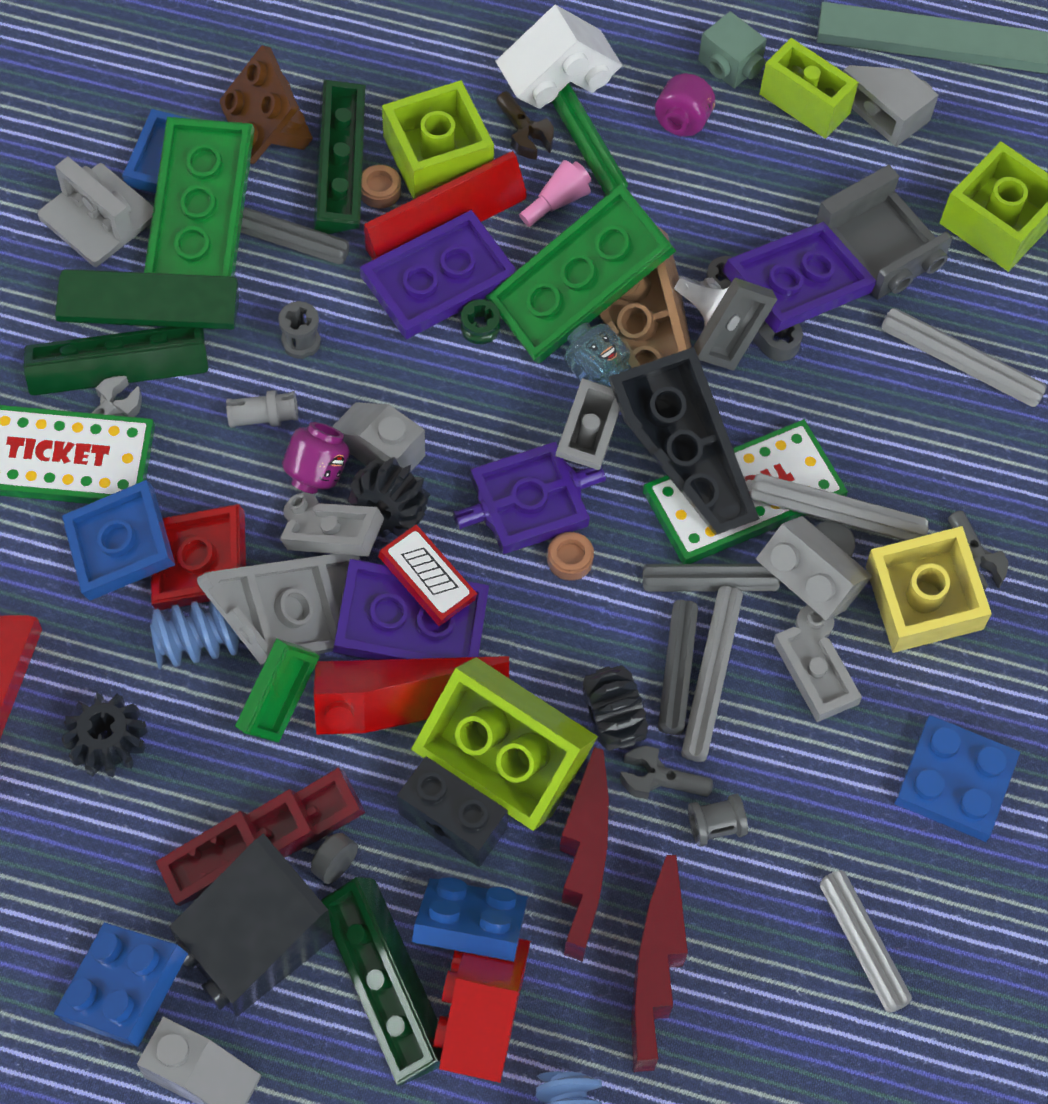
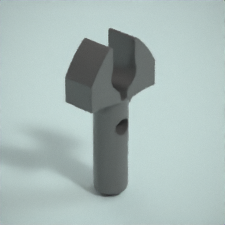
M953 512L948 517V521L952 529L963 526L984 592L988 584L979 572V565L983 569L990 571L997 588H1000L1008 570V560L1003 550L995 553L985 550L965 512Z
M645 745L625 754L624 763L635 766L641 765L648 771V774L645 776H636L632 773L621 771L619 779L633 797L648 800L650 791L660 786L708 797L712 793L713 780L711 778L665 767L658 758V748Z

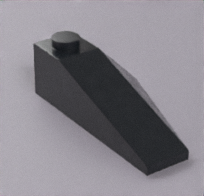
M694 347L608 377L625 423L715 536L760 519Z

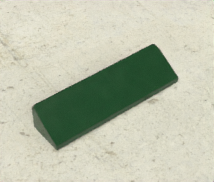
M324 79L320 97L314 229L327 234L357 229L360 226L366 85Z
M64 269L59 277L55 319L59 322L232 330L235 327L239 307L238 280L235 277Z
M164 327L26 345L24 347L23 368L28 392L33 396L95 388L104 379L116 376H127L128 383L200 374L207 372L209 369L203 328Z
M355 877L320 901L329 911L333 938L397 1086L439 1068L443 1049L433 1047L438 1019L377 882L372 878Z

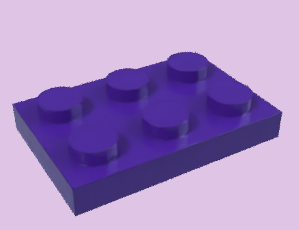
M472 210L360 266L361 278L406 340L459 313L469 302L487 298L486 296L517 271Z
M824 221L727 260L722 270L731 282L734 278H738L773 290L777 301L766 317L765 322L775 333L872 292L877 282Z
M350 559L332 652L371 660L479 657L489 585L467 581L477 593L475 601L444 624L438 626L386 565Z

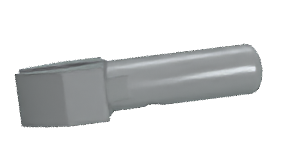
M127 376L104 379L95 388L97 395L100 397V405L92 413L135 417L140 411L142 402L139 386L124 400L114 401L115 396L129 385Z

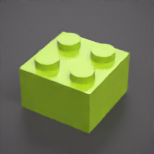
M462 80L382 105L383 137L413 199L494 160V143Z
M1000 141L950 193L940 224L1009 272L1048 230V173Z

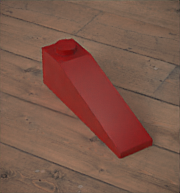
M509 656L477 657L509 678ZM476 657L318 661L315 666L314 679L316 735L368 733L427 720L455 668Z

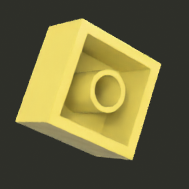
M963 526L871 549L865 567L872 575L870 579L871 586L893 653L977 632L985 628L992 613Z

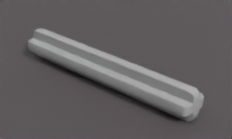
M892 308L882 323V330L1031 407H1036L1046 391L1047 386L1037 379L897 308Z
M761 473L755 476L751 485L750 495L753 500L904 541L925 536L928 533V520L925 517Z
M721 586L718 589L681 751L682 757L687 760L704 762L707 759L743 593L738 588Z

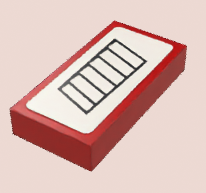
M417 524L379 552L378 557L438 626L444 624L476 599V591Z

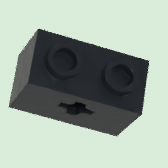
M427 756L397 794L398 811L401 816L479 868L507 830V809Z

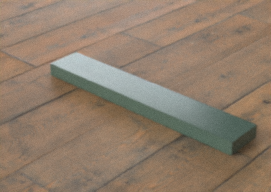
M822 2L817 43L1048 74V32L829 2Z

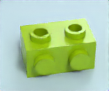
M790 38L766 62L759 95L826 139L850 115L859 82L793 38Z

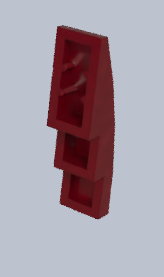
M596 747L593 749L562 832L559 849L563 853L575 856L564 885L561 902L578 908L566 940L564 955L581 962L584 959L598 909L608 848L609 796L604 750Z
M338 767L298 792L288 789L248 814L241 810L155 862L175 905L181 906L197 899L263 833L285 858L327 836L366 812L345 771Z
M666 855L647 910L635 966L631 1014L633 1072L654 1071L658 1061L654 1019L669 1018L673 1008L669 968L683 967L688 954L676 855Z

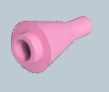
M563 160L538 195L539 198L519 214L521 220L528 227H531L549 211L552 212L591 193L589 187L591 177L580 163L575 161L571 164L569 161Z

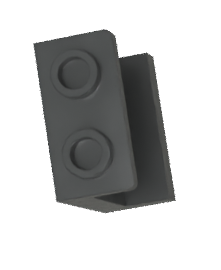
M889 164L821 202L815 223L816 225L824 221L875 278L877 282L871 293L877 300L890 292L897 294L911 284L914 278L924 272L931 274L940 269L948 259L947 253L953 239L948 232L935 237L895 192L899 175Z

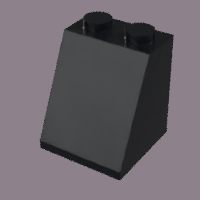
M264 833L255 839L169 926L176 941L174 944H177L188 953L182 965L188 971L196 966L207 979L201 986L219 1010L228 1005L237 1017L333 940L328 909Z

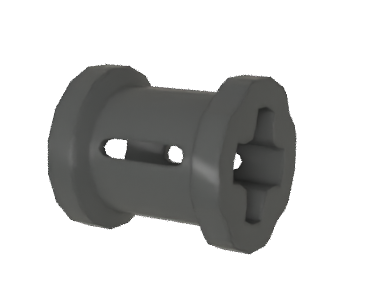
M301 301L291 302L284 306L280 311L278 320L280 329L283 332L281 342L286 354L298 359L314 355L321 345V337L317 331L319 325L317 310L309 303ZM304 314H306L307 322L304 321ZM293 338L296 340V347L294 346Z
M738 793L729 795L725 801L700 806L698 802L688 804L689 823L698 847L706 846L710 839L736 834L737 837H743L748 834L747 817L743 802Z

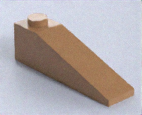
M657 226L669 241L668 234ZM673 254L599 315L611 337L616 339L615 341L628 359L631 368L692 348L683 298L680 293L674 290L679 276Z

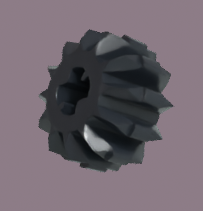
M377 457L374 461L369 462L364 469H360L352 479L353 483L350 485L352 490L347 499L353 506L378 507L384 517L379 530L383 537L390 533L399 537L414 525H418L425 516L424 512L427 509L426 505L430 493L422 488L424 478L414 477L410 472L411 465L404 468L400 467L395 457L388 461H383Z
M623 665L613 668L608 666L596 670L594 674L585 676L583 681L585 703L594 732H596L601 745L608 751L619 747L621 750L634 746L635 742L645 740L648 732L646 713L632 673Z
M97 692L94 697V705L89 707L84 702H77L76 708L80 716H65L64 724L69 732L63 735L62 743L65 749L71 750L69 758L73 765L79 766L85 763V770L92 777L104 766L107 775L113 778L116 773L115 765L122 763L124 767L132 769L134 762L130 754L144 753L146 747L144 741L140 738L145 736L148 731L145 721L138 720L140 711L134 703L125 706L123 697L118 693L108 703H105L103 695ZM107 731L110 737L103 739L100 733Z

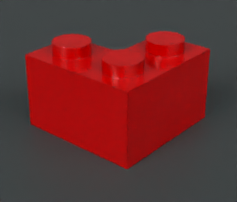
M519 938L514 962L454 951L451 969L448 970L442 995V1002L451 1003L449 1017L440 1015L433 1047L443 1049L439 1066L440 1070L501 1083L531 941Z

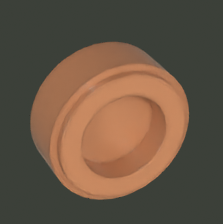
M373 165L362 172L361 200L366 205L381 209L390 207L399 200L401 196V178L395 169L386 165Z
M565 532L557 535L550 542L547 563L555 576L563 580L573 581L583 578L591 570L594 548L589 539L584 535L576 532Z

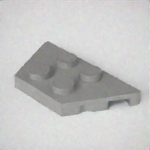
M329 554L211 571L199 576L197 582L256 660L262 665L265 663L276 638L311 649L317 654L333 651L349 560H359L360 557L356 555Z

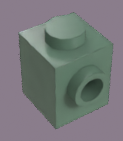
M729 11L702 33L698 61L706 66L712 75L724 80L735 89L745 79H753L762 70L765 64L763 57L767 39Z

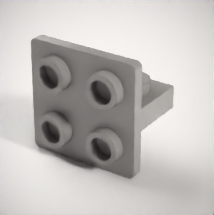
M67 156L55 166L62 193L38 211V217L41 222L92 266L98 267L151 224L154 207L104 164L99 163L92 169L88 166L80 167Z

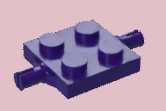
M556 442L470 469V479L478 495V504L453 511L455 524L457 523L458 530L484 521L493 531L503 555L555 538L561 533L573 532L588 527L590 517L581 499V489L606 482L604 470H602L601 466L600 470L589 467L575 472L563 458L555 456L558 448Z

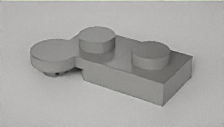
M299 493L292 496L284 506L283 513L288 522L280 540L287 550L369 556L384 517L378 507L319 503L313 494Z
M806 605L797 615L796 627L775 634L773 643L816 722H819L859 705L862 696L832 642L827 638L834 628V618L825 620L809 605Z

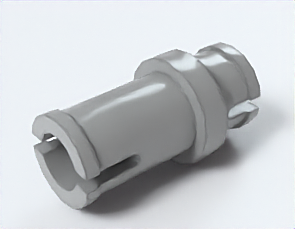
M276 390L266 392V396L226 400L227 418L230 428L261 423H270L271 427L281 426V421H298V404L295 391L278 394Z

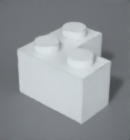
M556 4L495 61L515 96L539 109L553 101L569 82L594 93L598 88L607 84L611 76L623 66L600 29Z

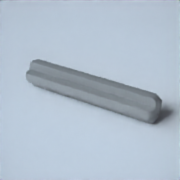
M842 870L826 875L820 882V888L884 1009L891 1013L904 1008L910 1003L912 996L849 878Z

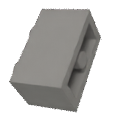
M803 516L781 524L756 558L761 565L825 620L846 611L872 578V575Z

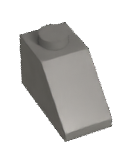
M849 65L843 70L844 73L859 82L852 109L895 147L931 120L939 94L926 81L918 78L909 69Z
M582 378L555 456L600 470L620 412L611 387Z
M355 402L332 426L343 433V441L347 444L350 454L366 466L377 457L383 461H388L395 457L400 467L404 468L411 465L412 471L425 457V429L389 404Z
M165 1017L160 1021L137 1063L145 1079L195 1104H247L261 1078V1074L210 1039Z

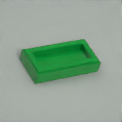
M276 638L235 727L245 734L279 743L320 655L311 649Z

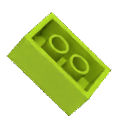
M476 657L455 668L411 750L423 758L427 756L507 809L508 815L534 831L553 816L598 736Z

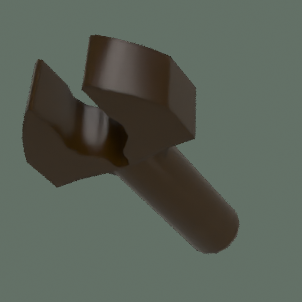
M510 92L500 93L496 102L517 129V133L511 135V146L520 156L537 160L538 148L529 139V136H531L533 139L542 141L544 147L550 153L553 146L554 126L548 118L539 122L531 121Z

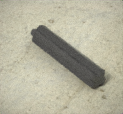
M244 207L241 233L340 265L345 262L349 253V242L347 240Z
M646 564L642 572V584L647 592L718 591L721 586H730L741 591H777L781 584V581L761 564Z
M677 600L673 603L658 729L664 734L680 735L685 727L698 605L693 601Z

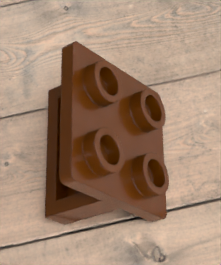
M262 45L220 98V105L227 122L253 124L255 131L250 164H255L270 144L305 150L313 140L305 122V117L299 109L290 84L282 74L271 47Z

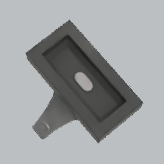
M681 277L674 287V290L689 300L704 318V330L693 346L699 360L733 371L777 301L773 290L738 278H734L730 286L722 289L714 278H705L698 284L686 277Z

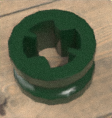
M482 299L466 304L461 312V332L463 336L474 344H487L497 338L500 332V312L498 307L492 302ZM476 317H484V322H487V326L477 327V322H474V319Z

